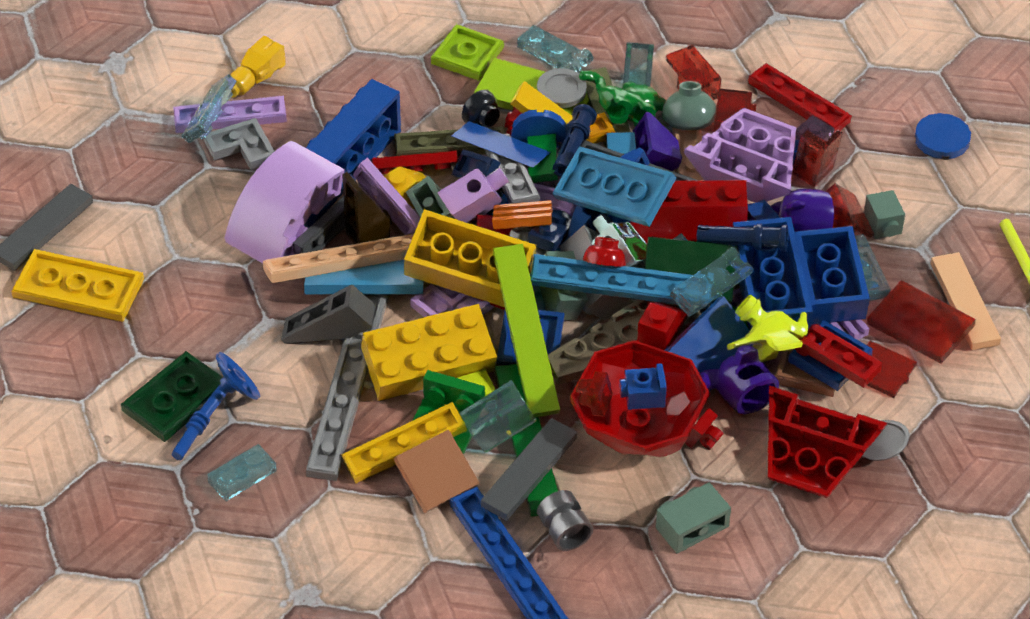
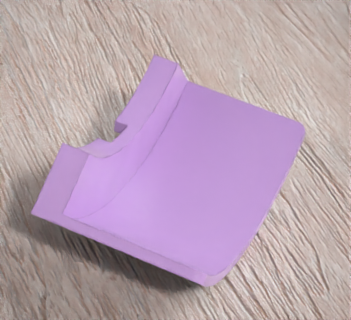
M293 141L287 142L260 165L244 187L228 222L225 234L226 243L261 263L267 259L294 255L293 242L308 229L304 224L312 213L317 215L328 202L340 195L343 182L342 174L345 169Z

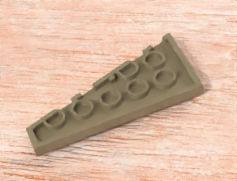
M637 299L613 314L612 319L603 325L598 323L590 328V333L580 339L574 338L548 354L552 375L557 385L580 379L594 352L633 340L637 341L638 322L649 303L654 301ZM664 303L688 311V317L676 338L707 309Z

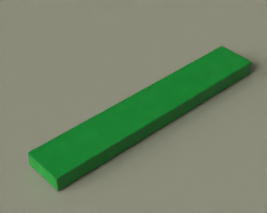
M518 365L496 366L495 376L515 457L517 458L542 428L539 417L529 418ZM552 468L526 498L530 517L538 516L537 508L547 496L558 491Z

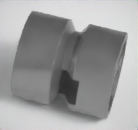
M561 490L547 496L537 508L538 516L544 526L549 528V534L559 550L568 551L578 548L593 533L592 524L586 514L581 511V506L571 491Z

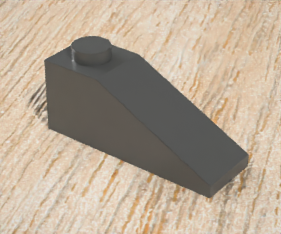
M351 284L285 318L281 340L284 343L350 338L372 327L375 304Z

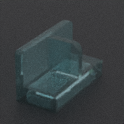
M512 380L460 412L469 432L485 453L536 422L535 416Z

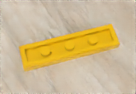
M451 402L343 453L341 456L356 484L396 465L394 462L396 456L449 429L452 436L455 437L467 431V427L455 405Z

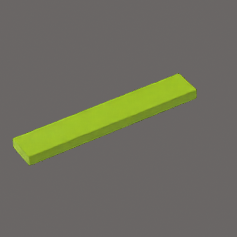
M523 244L493 248L494 261L529 418L559 414L560 406Z

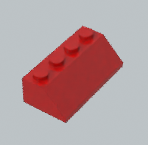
M746 180L675 181L650 227L629 221V223L646 243H648V237L697 242L698 225L732 227L733 222L747 221Z

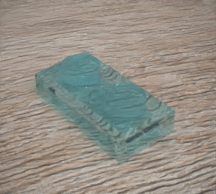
M257 444L207 474L208 483L225 501H228L276 472L277 464Z

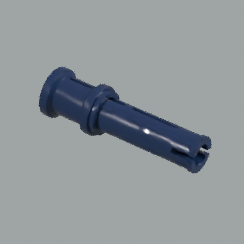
M576 105L572 111L573 118L567 123L565 128L566 138L552 167L557 176L562 177L578 147L581 146L583 140L586 141L590 136V126L595 123L597 113L588 105Z
M763 224L747 228L698 225L697 242L753 246V249L756 250L780 248L784 252L787 251L788 225H782L781 228L764 227Z

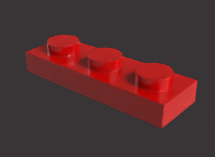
M457 151L371 158V162L382 174H387L399 166L414 171H423V165L434 164L435 170L451 168L452 162H458Z

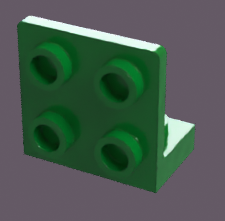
M427 370L423 378L424 398L413 420L453 402L467 427V431L453 437L464 454L485 411V386Z

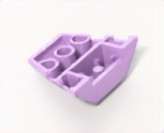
M743 108L721 123L718 130L712 134H705L701 142L695 146L690 145L685 148L684 154L704 180H746L748 200L753 202L763 199L770 201L790 194L796 127Z

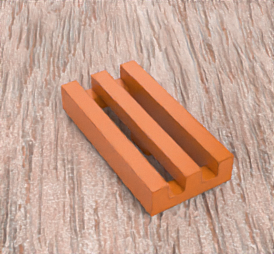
M551 200L493 206L492 223L495 230L552 225Z

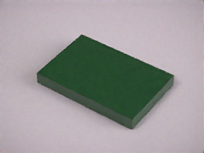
M648 237L645 269L711 277L712 284L709 303H713L718 297L724 296L732 305L737 246Z
M185 351L121 403V409L129 417L166 442L189 422L195 411H199L221 384L220 380L223 377Z

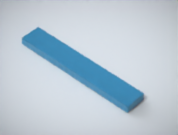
M534 254L530 276L534 286L699 308L709 307L712 284L711 277L628 266H605L588 263L583 260Z

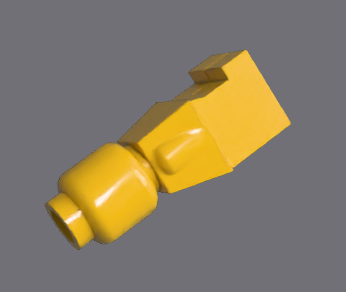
M266 36L260 38L251 48H248L241 66L236 68L226 78L225 92L233 98L243 96L255 83L258 84L272 77V74L277 69H281L286 65L284 45Z

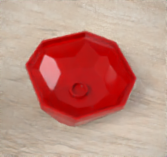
M633 340L594 352L570 395V401L586 433L618 453L635 456L664 457L681 450L709 397V390L691 359ZM663 363L667 386L665 407L628 410L626 397L621 398L619 391V379L625 378V370L656 368V364Z

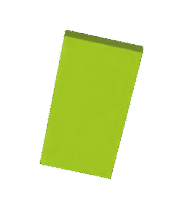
M494 57L475 92L484 89L489 90L497 99L498 107L513 111V106L510 103L519 86L525 81L537 90L538 79L545 71ZM587 92L585 98L579 104H585L589 106V97L587 95ZM575 106L562 109L572 115Z

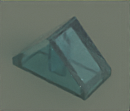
M626 43L623 84L632 81L635 84H646L651 87L654 44Z

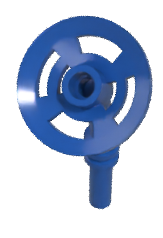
M222 352L216 354V360L224 377L220 380L221 384L199 411H195L186 424L187 430L171 453L177 460H182L196 437L203 434L210 423L209 417L228 393L232 394L237 390L248 398L254 400L260 398V392L250 377L236 362Z

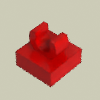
M708 408L693 426L685 444L692 448L700 440L705 448L711 450L723 435V432L718 427L711 425L718 415Z

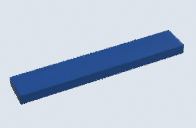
M478 487L450 498V507L526 619H568L498 516L481 507V499L484 496Z

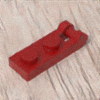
M817 324L811 325L808 328L807 335L799 339L803 343L802 347L795 348L800 355L811 356L863 388L882 368L883 362Z

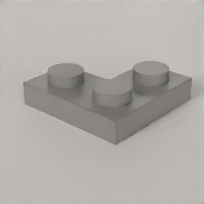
M256 118L203 134L204 142L214 160L241 152L250 170L259 168L275 152Z

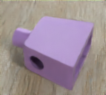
M500 167L488 176H485L479 169H475L440 190L438 195L455 219L475 224L477 222V215H486L493 209L494 205L501 203L502 199L497 190L507 184L509 180Z

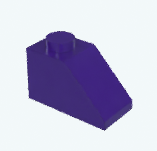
M646 112L632 131L635 132L636 149H643L651 164L674 171V169L676 170L680 166L682 161L679 142L651 113Z

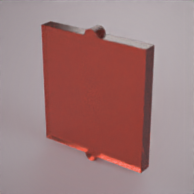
M870 340L867 346L873 349L872 356L883 363L881 371L867 386L895 398L902 386L908 384L909 376L917 366V362Z

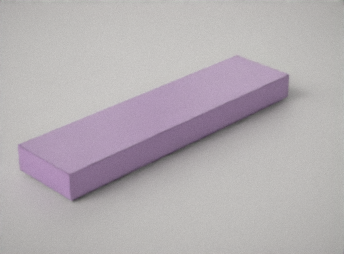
M284 96L173 107L176 133L221 129L256 118L260 125L287 122Z

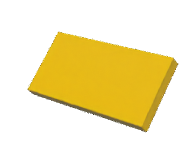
M34 249L11 292L13 298L124 322L144 281L143 272Z

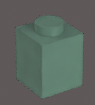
M894 190L866 195L863 215L874 238L878 239L902 234L905 212Z

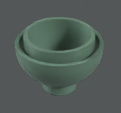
M695 81L680 83L679 90L667 99L662 110L663 120L670 126L680 130L704 129L715 122L718 117L717 106L713 99L702 91L701 84Z

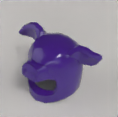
M797 189L790 191V194L785 195L782 201L771 205L780 218L791 217L794 232L833 228L834 206L832 197L828 192L817 189Z
M748 345L738 347L736 354L725 359L719 369H708L700 373L708 390L716 388L722 398L735 411L744 415L757 412L769 404V385L779 388L778 379L767 369L765 363L759 361L758 350Z

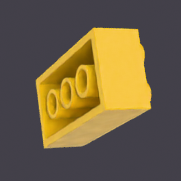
M424 209L404 258V275L505 307L494 261L493 248L523 244L529 273H531L533 257L536 254V244Z
M479 304L364 332L362 335L361 349L378 401L423 390V378L427 370L457 378L486 369L487 373L494 372L497 355Z

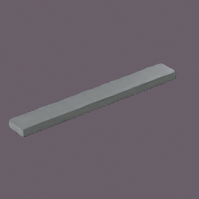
M364 294L375 304L372 327L365 332L380 329L389 294ZM364 332L344 339L307 464L306 477L337 481L343 461L341 454L346 451L368 373L367 364L361 349Z

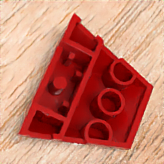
M769 385L768 479L828 498L884 430L887 422L858 413L856 417L799 400L798 394Z

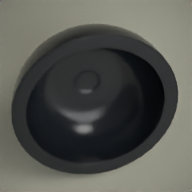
M485 89L471 95L462 109V119L465 123L470 121L486 128L495 125L500 117L497 99L492 92Z

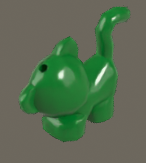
M581 71L579 73L580 80L596 84L599 103L608 114L611 123L623 124L628 119L636 126L646 112L651 113L655 117L658 111L663 110V105L667 101L646 84H635L631 81L625 82L622 88L606 86L605 78L596 72Z

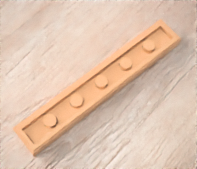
M414 234L267 259L263 261V270L271 283L404 260Z

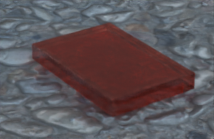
M903 280L891 290L867 317L868 325L940 364L945 361L974 328L976 321L975 318Z

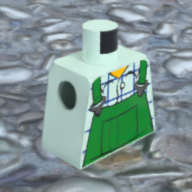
M607 213L598 216L593 221V225L600 233L597 237L619 240L618 248L625 255V266L645 269L647 243L628 222L614 223Z

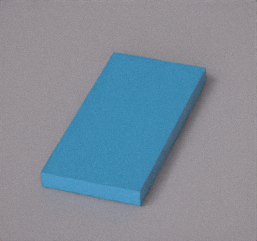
M579 146L552 194L558 200L650 227L674 184L676 176L669 171Z
M404 260L305 277L304 293L306 295H332L352 284L363 294H423L424 281L404 275Z

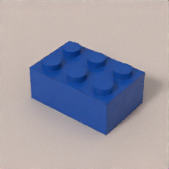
M853 226L795 232L813 309L811 324H819L822 320L831 323L866 319L870 298Z

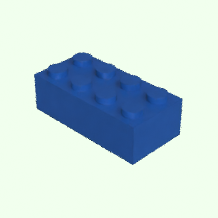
M791 217L733 222L732 227L745 228L754 227L757 224H763L764 227L779 228L782 225H788L789 237L786 252L781 251L780 248L756 250L753 249V246L732 245L737 246L735 268L742 301L747 296L752 295L756 299H760L761 307L765 312L779 310L796 322L800 314L806 312L809 328L811 326L813 309ZM747 321L748 329L751 330L752 325Z

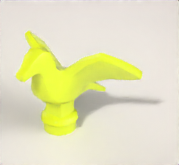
M749 295L737 307L735 313L740 317L741 321L750 322L752 328L745 337L728 344L727 349L731 350L742 345L753 344L752 347L758 350L759 361L766 362L777 358L779 351L802 347L803 343L799 339L808 333L807 313L802 312L796 322L779 310L765 312L761 307L760 299Z

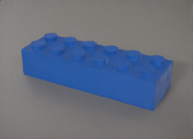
M371 79L364 87L357 91L356 96L348 104L343 105L332 121H328L324 129L309 141L306 149L345 169L344 173L348 172L353 177L354 172L362 161L366 158L370 161L371 158H377L392 142L394 134L401 132L400 91ZM343 182L340 195L328 202L317 215L312 213L304 224L305 227L309 228L342 196Z

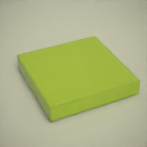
M456 24L431 56V64L480 81L494 57L497 58L503 50L504 41Z

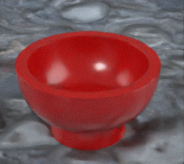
M595 237V243L589 246L583 255V261L615 267L626 265L625 255L618 248L619 240L613 238Z

